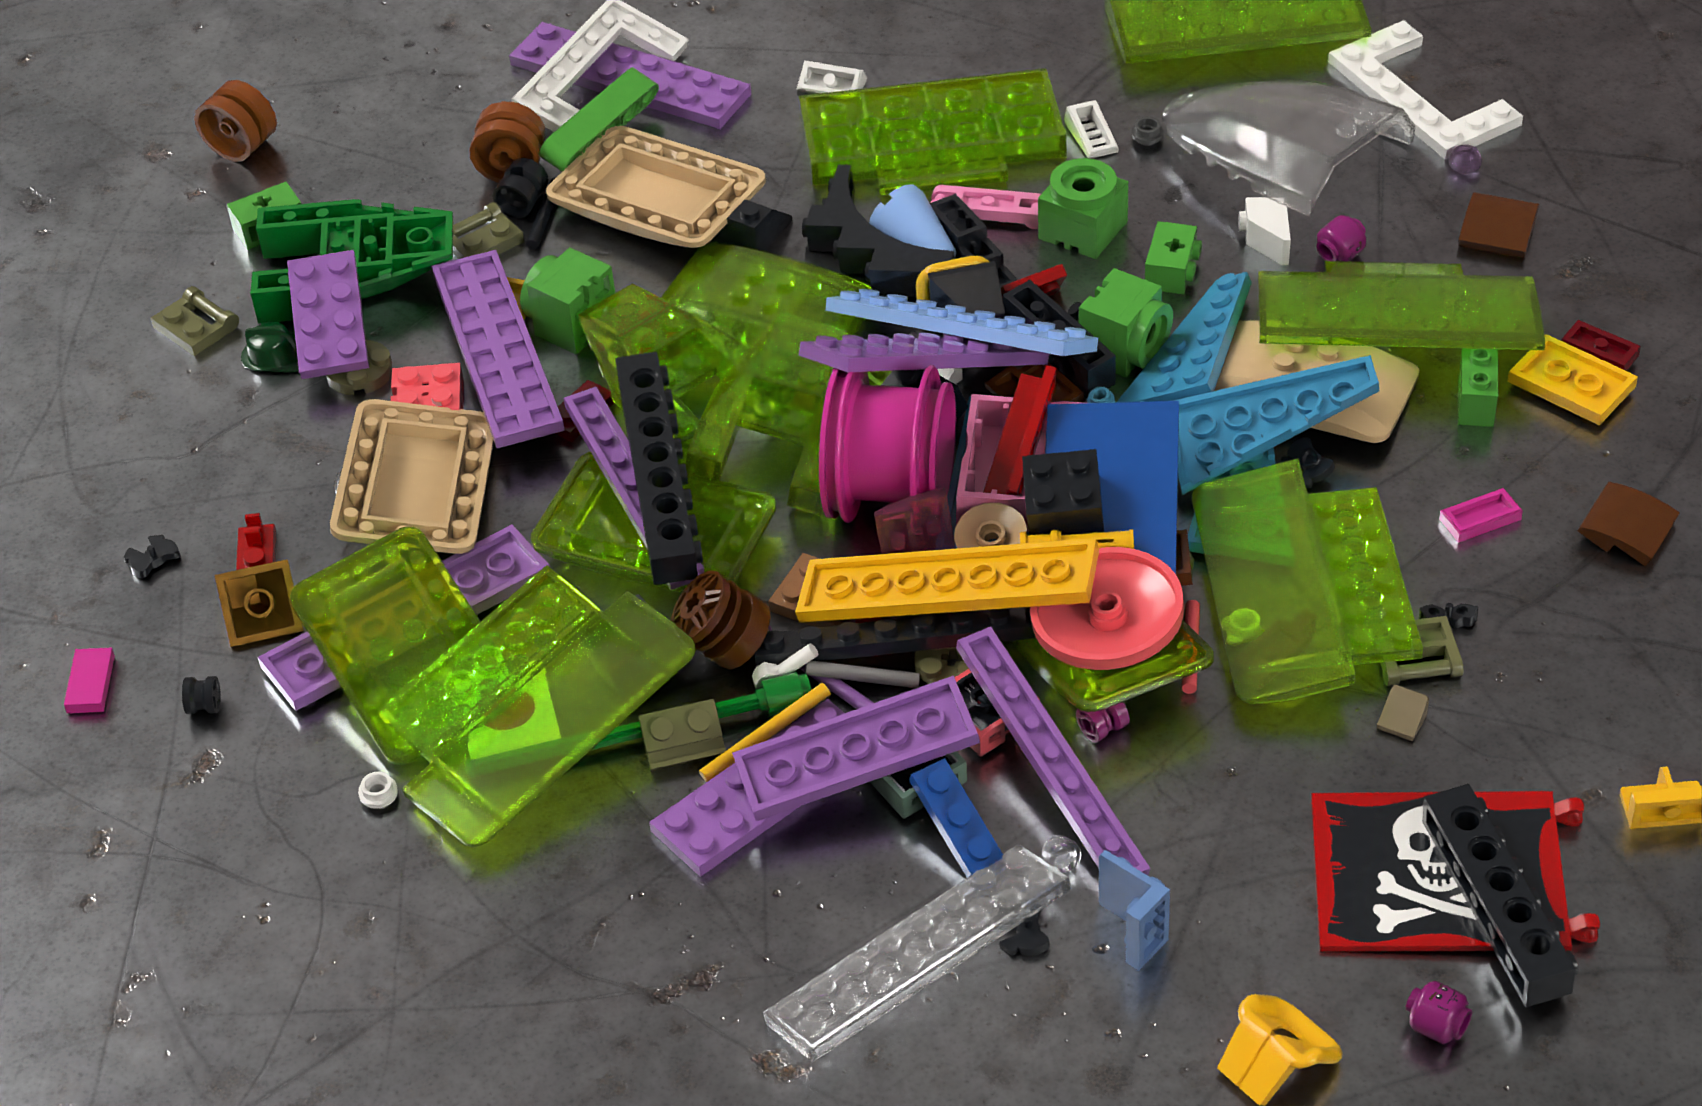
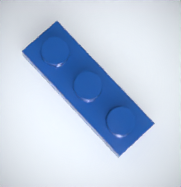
M945 758L911 774L909 782L968 880L1004 862L1005 857Z

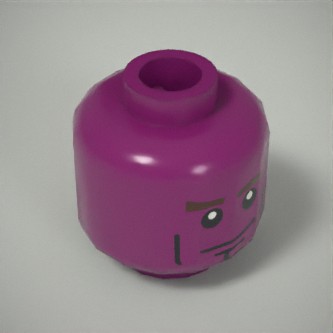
M1345 215L1335 217L1321 228L1317 234L1316 249L1319 255L1330 264H1347L1361 253L1366 246L1365 227L1356 218Z
M1439 981L1428 982L1422 989L1414 988L1405 1006V1010L1410 1012L1409 1023L1411 1028L1441 1044L1448 1043L1453 1038L1459 1040L1468 1028L1473 1013L1472 1009L1468 1008L1466 995Z

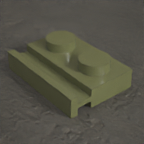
M714 699L639 715L638 717L651 772L718 757L726 751Z

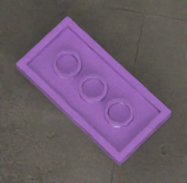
M354 250L288 260L287 266L297 358L301 379L369 368Z

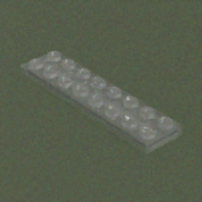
M1018 844L1006 851L1001 858L985 868L974 872L959 884L945 891L927 905L913 912L898 924L881 933L866 945L849 954L837 964L763 1011L766 1025L810 1061L815 1062L1024 922L1030 916H1033L1072 890L1069 877Z

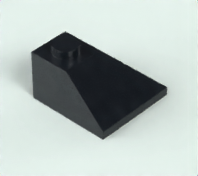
M745 199L727 217L728 223L711 241L758 258L792 222V216Z
M995 261L928 273L929 300L937 302L936 307L945 308V305L966 307L965 313L974 314L976 310L990 311L995 313V318L1004 319L1005 310Z

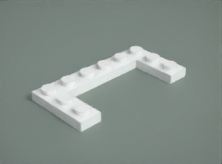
M607 0L512 98V102H517L531 108L540 116L545 127L555 132L580 111L560 98L619 35L653 55L675 61L687 48L689 39L621 0Z
M1404 20L1329 52L1328 63L1445 160L1522 126L1523 115L1503 99L1451 121L1381 63L1422 46L1423 35Z

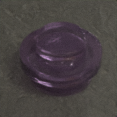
M1460 145L1451 153L1449 165L1458 173L1470 174L1480 169L1482 157L1476 147Z

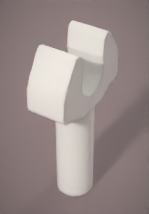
M809 643L778 665L767 662L761 663L752 674L755 688L761 687V680L795 672L818 656L817 649L813 644Z

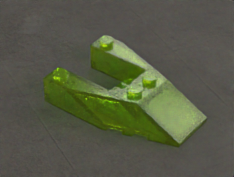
M633 283L578 314V320L592 351L594 350L599 362L600 372L603 378L605 377L610 388L611 398L622 411L623 407L615 358L657 352L660 366H667L669 386H665L664 390L671 389L674 410L668 412L669 414L676 413L679 434L673 435V438H681L684 458L678 460V464H686L704 453L706 426L678 397L714 375H717L758 419L786 403L789 378L767 355Z
M781 311L717 384L698 422L687 451V475L719 485L739 427H743L804 446L790 484L787 506L821 516L823 508L819 487L820 430L826 390L833 367L798 356L800 341H815L816 336H830L842 340V335H848V332Z

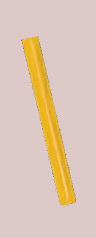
M822 682L701 768L699 770L701 777L705 782H708L735 763L733 752L767 741L830 696L831 693L828 687Z

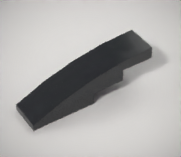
M956 194L930 203L956 250V259L967 256H982L990 262L995 261L1000 289L1003 285L1018 280L1004 265L1003 253L987 237V226Z

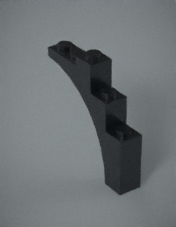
M838 165L834 178L829 179L827 198H823L822 205H812L808 217L802 221V235L804 238H807L809 251L833 252L834 259L839 261L840 273L865 274L866 282L871 283L872 290L879 291V296L896 294L916 297V280L923 269L934 263L955 259L954 251L928 249L904 243L885 235L869 224L857 211L853 203L855 188L851 165Z

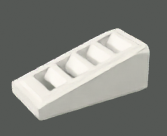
M1096 100L1066 107L1064 121L1087 158L1091 159L1119 151V147ZM1089 129H1095V130L1089 131V132H1086V131H1085V130H1089ZM1096 136H1100V137H1101V138H1098V139L1089 140V138H1092V137H1096ZM1105 143L1104 146L1093 148V146Z

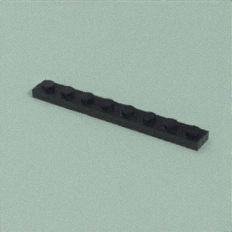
M1030 607L964 611L937 615L921 614L909 618H883L872 622H846L835 626H809L798 630L768 631L761 646L755 652L756 667L763 662L778 665L809 643L813 644L818 651V656L812 661H829L950 648L957 646V640L988 627H992L1001 642L1034 639L1036 637L1032 628Z

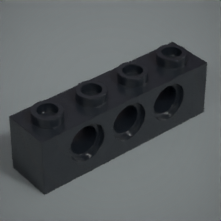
M1031 280L1003 294L1005 316L1025 318V324L1034 325V322L1054 323L1057 330L1065 331V327L1085 329ZM1086 330V336L1094 337L1090 332ZM1099 340L1097 352L1068 356L1049 354L1048 362L1083 391L1086 399L1094 388L1105 387L1109 389L1116 385V355Z

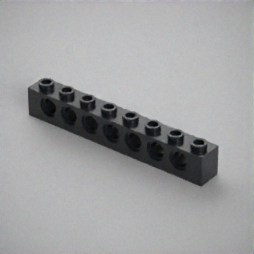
M657 352L617 357L615 361L653 584L660 585L693 580L698 576L697 563H703V554L700 540L693 541L692 538L698 536L695 514L688 515L687 512L693 510L690 488L683 489L682 486L688 484L686 464H678V460L684 459L681 438H673V435L679 434L676 413L669 414L668 412L674 410L671 389L664 390L665 386H669L667 366H660Z

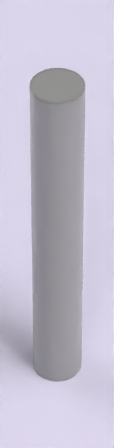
M812 660L805 667V674L809 676L918 688L920 677L919 673Z

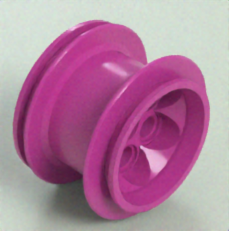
M929 365L924 371L919 388L870 385L867 372H845L833 368L824 400L819 443L820 497L822 508L827 518L835 519L840 514L841 519L845 523H850L856 517L861 501L911 504L914 523L920 529L927 525L932 510L934 513H943L954 467L956 401L953 385L948 382H943L941 385L939 372L934 365Z

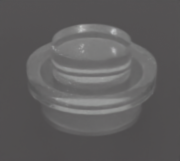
M1066 836L1052 837L1042 848V864L1052 874H1062L1071 871L1078 865L1081 859V850L1078 844Z

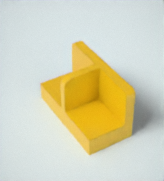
M1667 766L1660 767L1656 784L1622 787L1620 790V798L1630 829L1702 823V785L1698 781L1673 782Z

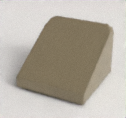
M1393 685L1377 723V729L1414 741L1427 716L1429 697L1416 691Z

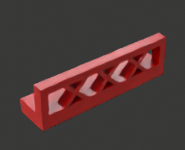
M1046 365L1042 378L1021 373L983 493H991L992 489L997 490V494L1022 496L1024 490L1022 456L1035 455L1047 417L1048 404H1051L1056 387L1055 367Z

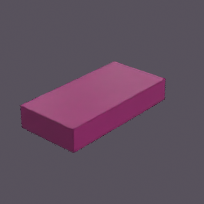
M1501 488L1440 510L1439 520L1459 543L1522 520L1523 510L1508 492Z
M112 647L75 649L64 701L66 713L104 712L115 658Z

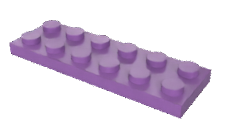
M954 676L735 751L732 754L755 820L759 821L979 744L980 740Z
M827 699L770 739L845 713ZM734 763L649 823L651 832L701 877L799 807L756 821L737 765Z

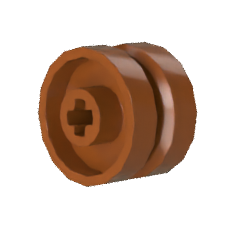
M228 80L196 109L194 116L196 129L203 141L215 153L234 162L247 159L259 145L275 132L277 126L276 115L269 101L259 90L240 80Z
M502 101L491 104L482 110L470 145V160L475 169L485 178L499 183L514 160L528 158L539 163L541 158L539 152L546 138L545 125L542 119L531 108L517 102Z

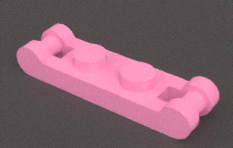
M938 185L933 190L930 203L956 194L980 220L1023 223L1030 229H1038V198L1041 195L1039 193Z

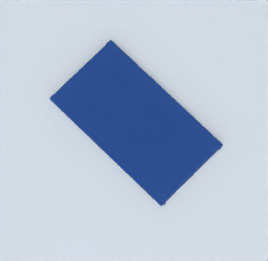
M1179 401L1048 404L1045 454L1096 449L1104 532L1129 531L1133 529L1134 549L1157 557L1176 574Z

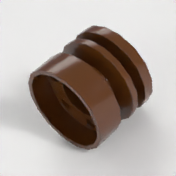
M709 570L698 575L680 594L673 608L670 629L679 642L687 644L692 650L700 651L705 658L718 666L732 670L747 662L761 646L770 624V608L765 601L748 590L740 589L735 582L727 580L721 573Z

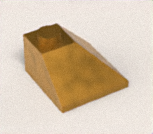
M288 559L214 575L230 647L304 631Z

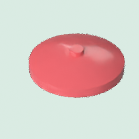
M1105 547L1099 548L1090 603L1030 607V616L1035 637L1050 655L1066 664L1083 669L1111 670L1140 663L1166 647L1175 637L1182 624L1184 598L1178 577L1167 564L1157 557L1131 548Z

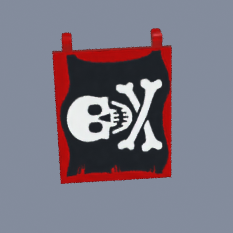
M1553 791L1474 792L1477 798L1482 797L1488 808L1489 819L1493 826L1499 827L1502 830L1506 841V848L1511 857H1517L1520 861L1524 879L1529 888L1533 887L1536 889L1541 900V909L1547 919L1551 918L1555 922L1559 931L1560 942L1566 951L1572 950L1571 938L1585 943L1596 942L1599 937L1598 930L1600 928V920L1596 914L1586 913L1570 919L1568 917L1557 822L1567 826H1579L1582 824L1583 801L1575 797L1554 803ZM1438 792L1311 793L1320 951H1494L1422 822L1424 796Z

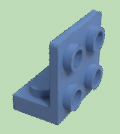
M1104 850L1099 855V904L1126 921V936L1124 939L1126 944V963L1139 971L1169 940L1170 889L1159 879L1149 877L1133 867L1125 858L1117 857Z

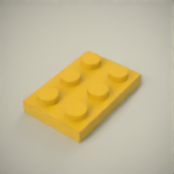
M1545 334L1509 371L1507 382L1600 426L1635 389L1638 376Z

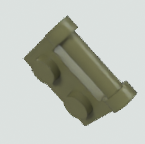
M495 202L485 205L484 210L453 225V254L458 259L496 250L499 255L524 242L523 232L501 212V209ZM488 222H491L490 224H488V225H486V226H484V227H482V228H480V229H478V230H476V231H474V232H472V233H470V234H467V235H465L464 237H462V238H460V239L457 238V237H459V236H461V235H463V234H465V233H467V232H469V231H471V230H473V229H475V228H477V227H480V226H482V225H484V224H486V223H488Z
M190 286L184 291L182 298L152 316L151 322L154 329L191 355L196 356L234 331L239 324V317L230 310L224 311L204 297L203 291L195 286ZM198 308L217 322L211 325L193 313L192 310Z
M1447 616L1372 625L1371 637L1382 667L1386 686L1398 685L1401 680L1447 674L1450 678L1463 676V661ZM1440 655L1445 657L1444 660L1397 665L1396 661Z

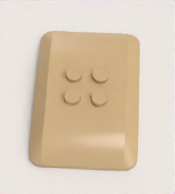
M614 126L607 129L602 138H597L586 149L585 153L582 152V155H579L548 185L546 194L549 201L607 226L668 244L698 248L709 243L728 223L727 217L745 199L750 201L765 185L766 177L763 170L627 126Z
M1239 320L1214 391L1371 355L1380 391L1311 428L1366 442L1378 443L1390 437L1418 381L1419 368L1412 362L1361 342L1276 322Z
M369 399L358 404L330 520V532L333 537L347 542L463 554L472 550L476 544L494 443L484 413L481 411L450 410L447 407Z

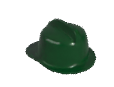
M270 321L246 329V346L241 353V362L246 368L252 371L299 372L295 334H291L283 324Z

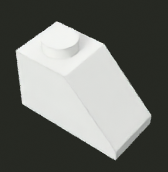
M1286 197L1246 198L1245 211H1239V231H1245L1246 245L1282 266L1289 265L1291 239Z

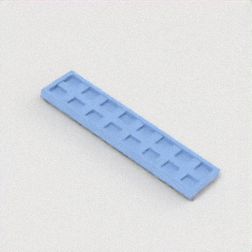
M859 289V292L841 291L840 296L827 297L825 311L1059 356L1097 352L1098 338L1086 336V330L1081 328L1065 327V331L1057 330L1054 323L1034 322V325L1025 324V318L1004 316V319L995 318V313L990 311L976 310L974 314L965 313L966 307L945 305V308L936 307L937 302L930 300H916V303L907 302V296L888 294L887 297L879 296V291L870 289Z

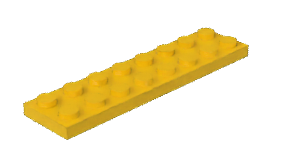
M1096 538L813 559L809 560L795 613L799 623L1090 603L1099 546Z

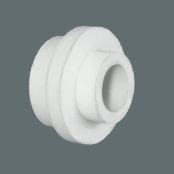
M372 772L362 779L358 794L360 801L369 808H383L396 799L398 788L394 779L388 774Z

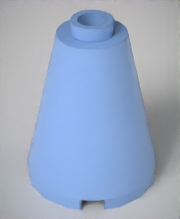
M914 184L904 185L889 194L892 199L886 205L880 202L870 217L869 224L885 235L904 243L928 249L954 251V257L956 256V250L924 192Z

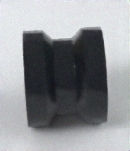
M208 676L205 680H197L195 677L184 678L182 703L186 714H196L199 710H206L209 714L219 712L221 690L217 676Z

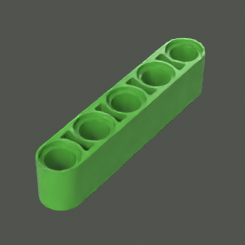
M634 67L629 68L552 133L543 143L539 156L563 172L579 155H582V152L585 153L586 149L597 138H602L607 129L614 126H625L644 110L655 98L659 85Z

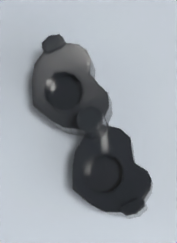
M1447 603L1444 610L1439 606L1431 604L1420 607L1419 619L1447 616L1452 628L1470 627L1477 621L1479 607L1462 603L1453 607L1452 603Z

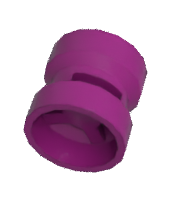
M1112 691L1100 696L1094 705L1086 704L1076 711V719L1081 731L1093 743L1106 738L1109 731H1118L1130 723L1129 713L1125 704Z

